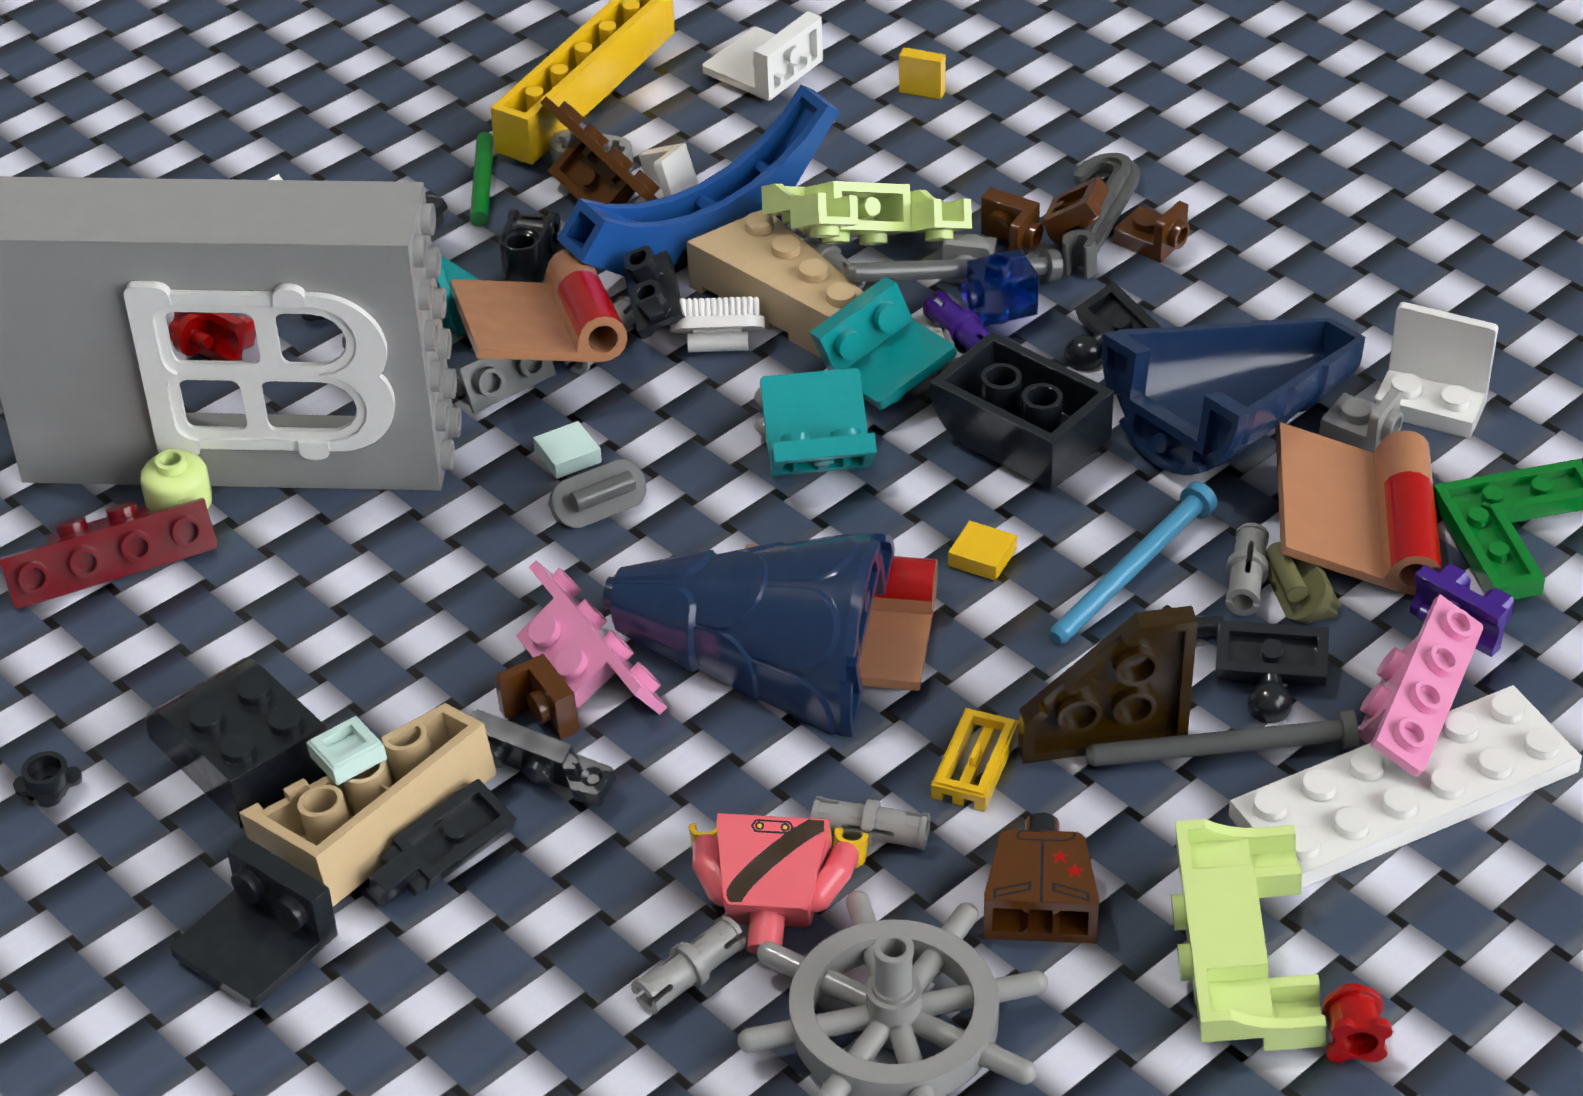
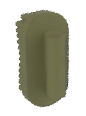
M1281 542L1271 544L1266 550L1269 562L1267 578L1285 616L1292 621L1303 624L1337 617L1338 612L1336 610L1341 607V603L1336 598L1323 567L1281 554Z

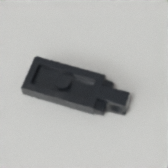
M479 709L473 710L470 715L485 725L495 768H503L504 765L522 771L527 778L536 784L551 787L555 783L571 789L576 801L599 806L604 802V798L616 780L612 767L576 754L571 744Z
M476 779L392 839L390 848L381 855V860L385 865L370 875L369 879L371 881L366 892L382 908L402 895L406 889L414 896L422 893L425 889L428 891L511 831L515 826L517 818L480 779Z

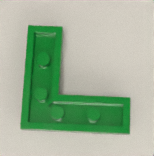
M1581 459L1434 484L1436 509L1485 593L1489 589L1498 588L1511 595L1514 600L1543 594L1545 577L1512 523L1583 510V462Z

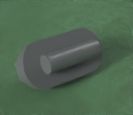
M617 459L561 481L552 489L548 505L553 517L559 524L570 528H581L639 505L646 494L645 477L640 468L633 462L626 459Z

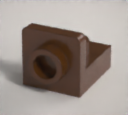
M1099 176L1054 196L1043 218L1042 224L1046 228L1049 238L1057 243L1062 251V239L1066 233L1089 226L1101 214L1100 209L1109 189Z
M990 187L981 197V234L1009 243V258L1025 257L1030 250L1034 251L1037 249L1043 236V225L1039 223L1040 203Z
M1178 201L1163 215L1155 210L1139 206L1114 227L1113 243L1161 263L1175 249L1182 248L1190 233V224L1187 223L1188 204Z
M544 654L515 665L495 676L499 709L506 719L530 709L535 720L539 724L546 722L559 740L580 732L575 694Z

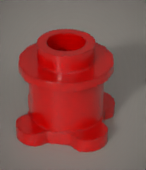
M1348 983L1337 987L1325 997L1322 1003V1012L1325 1015V1019L1331 1024L1332 1042L1328 1043L1325 1047L1326 1056L1330 1061L1342 1063L1347 1060L1364 1059L1367 1062H1379L1388 1055L1385 1041L1392 1036V1026L1387 1019L1380 1018L1384 1010L1383 998L1377 990L1358 983Z

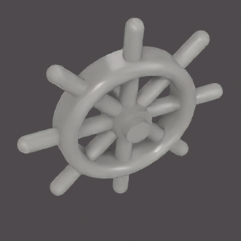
M853 891L846 899V906L853 926L843 929L823 940L806 957L771 941L763 942L757 949V958L762 964L793 978L789 993L790 1020L744 1029L738 1035V1046L746 1053H754L794 1045L804 1065L824 1084L815 1096H945L967 1083L982 1067L1022 1085L1031 1083L1036 1077V1067L1031 1061L995 1045L998 1033L999 1003L1040 995L1046 991L1048 979L1041 971H1030L994 978L991 969L981 955L963 940L977 921L979 915L976 906L972 903L964 902L958 905L942 928L910 920L891 919L876 921L869 897L862 891ZM866 964L869 979L865 985L843 974L853 968ZM939 971L959 985L923 993ZM823 992L854 1006L815 1015L816 1005ZM967 1009L973 1010L972 1018L965 1031L934 1017ZM863 1031L848 1052L837 1046L829 1038ZM920 1037L945 1050L923 1060L917 1039ZM884 1047L894 1050L898 1064L872 1061Z

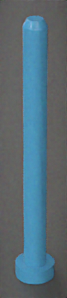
M1194 481L1182 490L1180 494L1181 503L1051 627L1050 639L1055 644L1067 643L1196 517L1199 519L1207 518L1218 505L1217 497L1212 489L1202 482Z

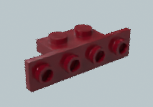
M199 498L156 512H151L146 506L137 508L136 502H128L107 509L106 518L87 523L85 517H77L56 524V532L45 535L47 544L0 558V565L13 606L20 609L216 549L218 543L205 499Z

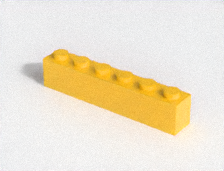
M611 0L490 107L495 153L533 165L550 149V138L557 132L568 130L540 102L547 96L559 107L565 100L585 117L675 33L673 0Z

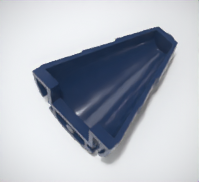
M1333 318L1252 320L1250 323L1120 329L1103 333V373L1106 387L1114 390V395H1117L1125 416L1119 420V423L1138 451L1150 462L1165 471L1179 475H1194L1209 471L1231 460L1269 431L1276 428L1279 422L1286 423L1298 412L1307 411L1358 369L1362 360L1366 337Z
M854 533L792 543L776 542L716 554L713 550H705L624 566L618 569L615 577L609 576L607 578L603 591V606L611 611L615 631L691 672L699 669L754 700L761 699L827 734H838L843 737L853 738L863 694L859 660L874 595H885L895 546L893 538L887 533Z

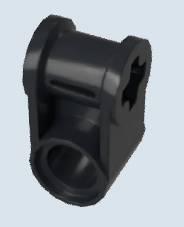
M510 209L506 225L499 239L503 281L542 283L549 260L557 252L559 241L557 240L561 231L559 213L549 212L547 216L521 214L519 209Z

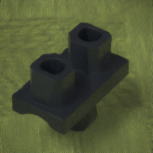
M645 245L626 253L623 256L625 267L622 269L637 331L644 340L651 337L660 328L670 329V325H676L686 316L680 303L682 297L672 259L668 252L665 250L654 254L650 246Z

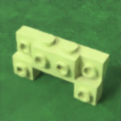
M831 181L808 187L784 186L783 184L761 186L762 215L782 216V224H791V229H802V235L810 236L811 238H821V244H845L850 242V237H859V245H884L888 243L887 236L901 233H925V241L938 242L946 239L953 240V232L972 229L971 199L943 202L941 199L933 197L927 190L910 191V184Z
M1207 819L1175 821L1176 848L1182 894H1171L1174 931L1186 930L1187 944H1177L1179 974L1181 981L1192 980L1201 1043L1262 1038L1264 1051L1326 1047L1325 1015L1321 1013L1318 974L1269 978V963L1259 898L1302 895L1301 864L1297 863L1295 826L1243 828L1222 825Z

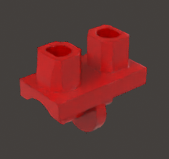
M174 312L173 321L169 324L168 328L175 350L186 356H193L199 353L212 360L242 361L243 349L252 347L255 344L256 331L254 321L245 315L234 316L230 313Z

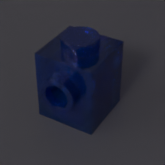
M1021 249L1004 253H992L986 257L967 261V281L961 284L963 302L968 310L973 309L980 317L979 320L984 327L1038 315L1039 275Z

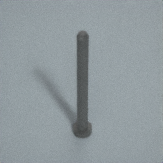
M1044 249L1038 257L859 262L847 265L844 269V276L851 282L880 281L885 276L893 281L1039 276L1042 282L1051 283L1058 282L1061 279L1063 260L1057 249Z
M1354 710L1337 711L1336 720L1092 744L1085 749L1087 764L1096 767L1339 742L1342 750L1358 748L1359 731Z

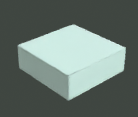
M579 421L533 437L535 452L556 479L602 462L601 448Z
M357 716L306 742L311 758L337 786L387 759L383 743Z

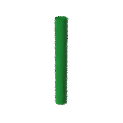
M481 132L476 138L470 207V222L475 226H484L488 222L494 149L493 135L489 132Z

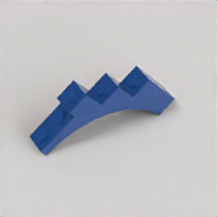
M800 85L781 115L765 133L727 167L703 182L669 197L638 204H605L579 198L557 240L582 263L624 276L622 268L625 267L623 256L645 245L650 246L654 254L666 250L672 259L674 267L683 249H687V241L746 217L750 213L762 210L761 186L783 184L784 186L796 187L840 110L813 89ZM776 216L780 221H782V216Z

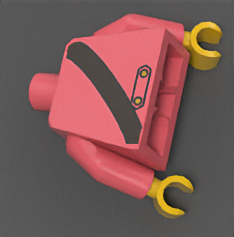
M717 813L716 828L710 832L697 831L696 823L689 824L692 869L711 903L724 907L726 916L733 919L737 924L749 925L747 951L756 955L758 947L763 942L771 941L783 946L784 927H809L814 913L826 910L850 880L855 868L862 866L866 861L869 834L863 832L859 840L851 841L843 838L844 828L837 827L834 831L832 847L829 819Z

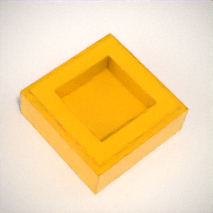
M903 47L899 54V92L941 100L945 93L946 54Z
M969 520L948 551V566L996 581L1017 550V535Z

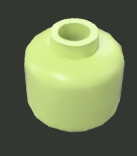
M178 449L162 451L151 458L141 470L140 483L145 505L151 512L199 498L205 499L207 509L212 504V490L207 466L201 457L190 451Z

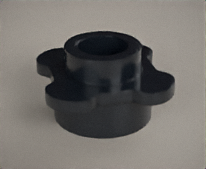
M53 751L40 752L32 755L24 762L21 769L22 776L15 779L13 787L17 795H29L38 800V804L41 807H53L61 802V798L65 796L70 787L81 783L82 773L78 767H68L65 757L60 753Z

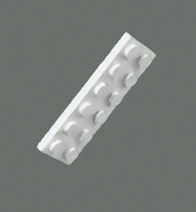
M1512 685L1450 710L1427 766L1417 777L1412 776L1370 746L1371 743L1231 799L1228 816L1237 827L1243 828L1294 825L1297 863L1301 864L1302 888L1573 775L1579 772L1582 756L1522 693Z

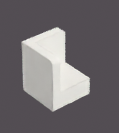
M686 143L647 149L639 155L644 173L660 187L655 194L659 199L669 197L699 184ZM640 197L635 201V204L647 201Z

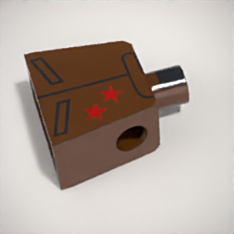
M1044 812L1030 815L1025 820V830L1007 829L1000 833L984 892L983 939L1096 943L1099 896L1085 836L1079 832L1060 831L1059 820L1054 815Z

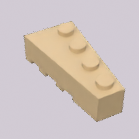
M762 210L750 213L746 217L687 241L690 288L701 294L709 290L719 295L722 300L724 297L728 299L730 297L735 299V297L741 298L743 296L746 298L748 296L752 298L758 297L760 315L765 317L766 329L775 328L786 331L790 342L820 358L821 356L809 332L863 293L862 290L847 280L840 271L789 227L782 224V221L776 216L762 215Z
M444 703L382 736L387 759L338 786L328 775L310 785L303 778L284 788L285 798L263 809L256 803L239 812L247 838L329 887L334 907L366 881L371 874L385 865L381 860V855L390 848L394 837L476 779H480L485 784L497 774L483 722Z

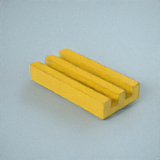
M965 708L931 783V799L942 801L944 794L952 796V804L964 806L965 801L970 800L974 801L975 810L985 812L1018 737L1019 720ZM975 725L983 726L960 780H953L952 776ZM1001 730L1002 732L978 786L973 785L996 731Z

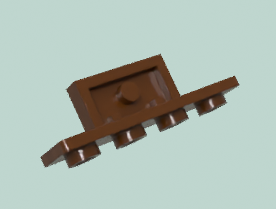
M547 96L540 102L577 137L549 168L548 172L578 200L582 198L605 204H626L635 192L646 201L659 199L655 194L660 187L640 169L633 175L630 170L635 164L615 146L608 152L604 147L610 141L590 123L583 129L580 124L585 118L564 100L558 107Z

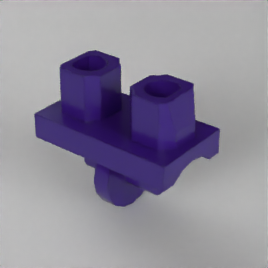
M1451 563L1438 572L1424 565L1415 573L1416 593L1410 605L1409 613L1424 622L1433 600L1440 594L1483 625V631L1475 649L1490 657L1501 649L1504 627L1512 615L1514 599L1511 595L1498 588L1489 589L1483 596L1470 590L1471 579L1466 571Z

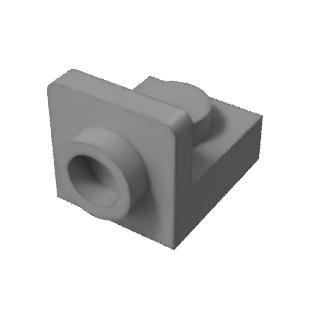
M953 234L954 239L944 240L942 246V260L995 258L997 238L983 237L977 234ZM991 277L942 279V282L989 287Z
M1391 388L1378 405L1344 392L1321 419L1319 435L1374 453L1379 443L1387 435L1401 430L1404 421V413L1399 411L1401 392Z

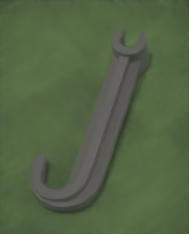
M1113 152L1094 156L1084 161L1074 172V183L1079 185L1086 182L1096 173H1111L1105 184L1109 191L1100 209V216L1089 226L1070 231L1063 236V270L1065 276H1070L1072 269L1077 266H1084L1085 279H1089L1097 273V254L1139 184L1140 169L1137 163L1122 153Z

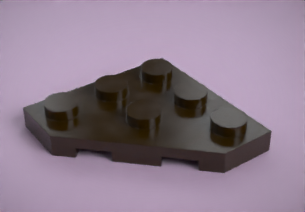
M1192 605L1133 614L1019 709L1018 749L1022 763L1085 756V749L1092 744L1188 735L1198 625Z

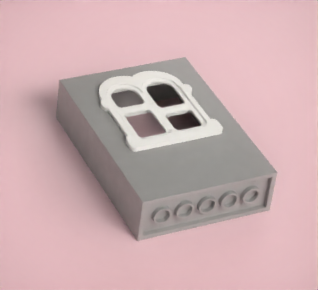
M0 176V399L22 482L141 485V470L151 458L162 451L178 449L190 451L201 457L207 466L211 486L441 491L445 470H453L455 446L452 438L460 437L462 414L460 407H453L452 399H455L457 375L455 368H448L447 359L451 357L452 336L449 328L442 327V319L446 316L447 298L445 288H437L436 278H439L441 273V250L439 246H432L431 235L435 233L436 211L433 203H426L424 182ZM169 312L248 314L254 321L260 359L257 361L181 360L173 353L166 314ZM279 314H312L322 316L334 322L342 330L346 339L345 349L340 356L331 361H288L282 355L276 317ZM183 380L233 381L241 389L245 414L186 413L180 382ZM268 381L333 384L345 390L353 398L357 408L356 415L267 414L262 384Z

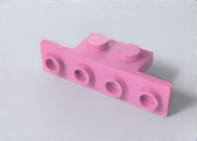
M537 560L529 566V569L553 596V599L516 635L533 658L541 654L546 656L574 692L578 709L616 673L637 698L660 715L667 706L655 693L661 686L659 681L641 663L637 662L634 666L630 663L628 659L634 654L633 650L613 630H610L607 634L601 627L608 622L607 619L587 599H584L581 603L576 596L582 590L561 568L551 573Z
M1439 594L1433 600L1419 635L1402 651L1394 647L1380 663L1376 674L1382 679L1369 692L1360 707V711L1366 715L1359 728V738L1367 744L1371 743L1370 746L1412 776H1419L1425 770L1483 631V625L1466 611L1460 609Z

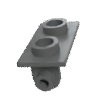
M477 358L457 368L456 395L462 396L465 394L472 413H476L556 375V371L552 361Z

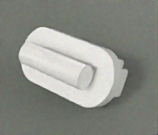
M743 296L741 298L735 297V299L734 297L729 299L724 297L723 300L720 297L717 300L716 298H711V300L710 298H705V300L703 298H682L680 303L686 317L681 319L676 325H670V332L687 333L688 353L749 351L748 332L765 329V317L760 315L758 297L752 298L748 296L746 298Z

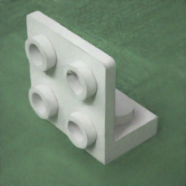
M807 11L777 34L759 27H753L702 64L703 73L770 101L823 61L822 17Z
M1401 302L1396 310L1389 369L1374 398V404L1378 405L1391 388L1401 392L1399 411L1404 413L1403 422L1471 439L1487 401L1498 326L1482 320Z

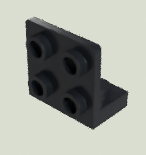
M243 835L226 849L232 872L231 884L234 890L170 945V949L175 959L249 1007L257 1008L338 935L329 887Z

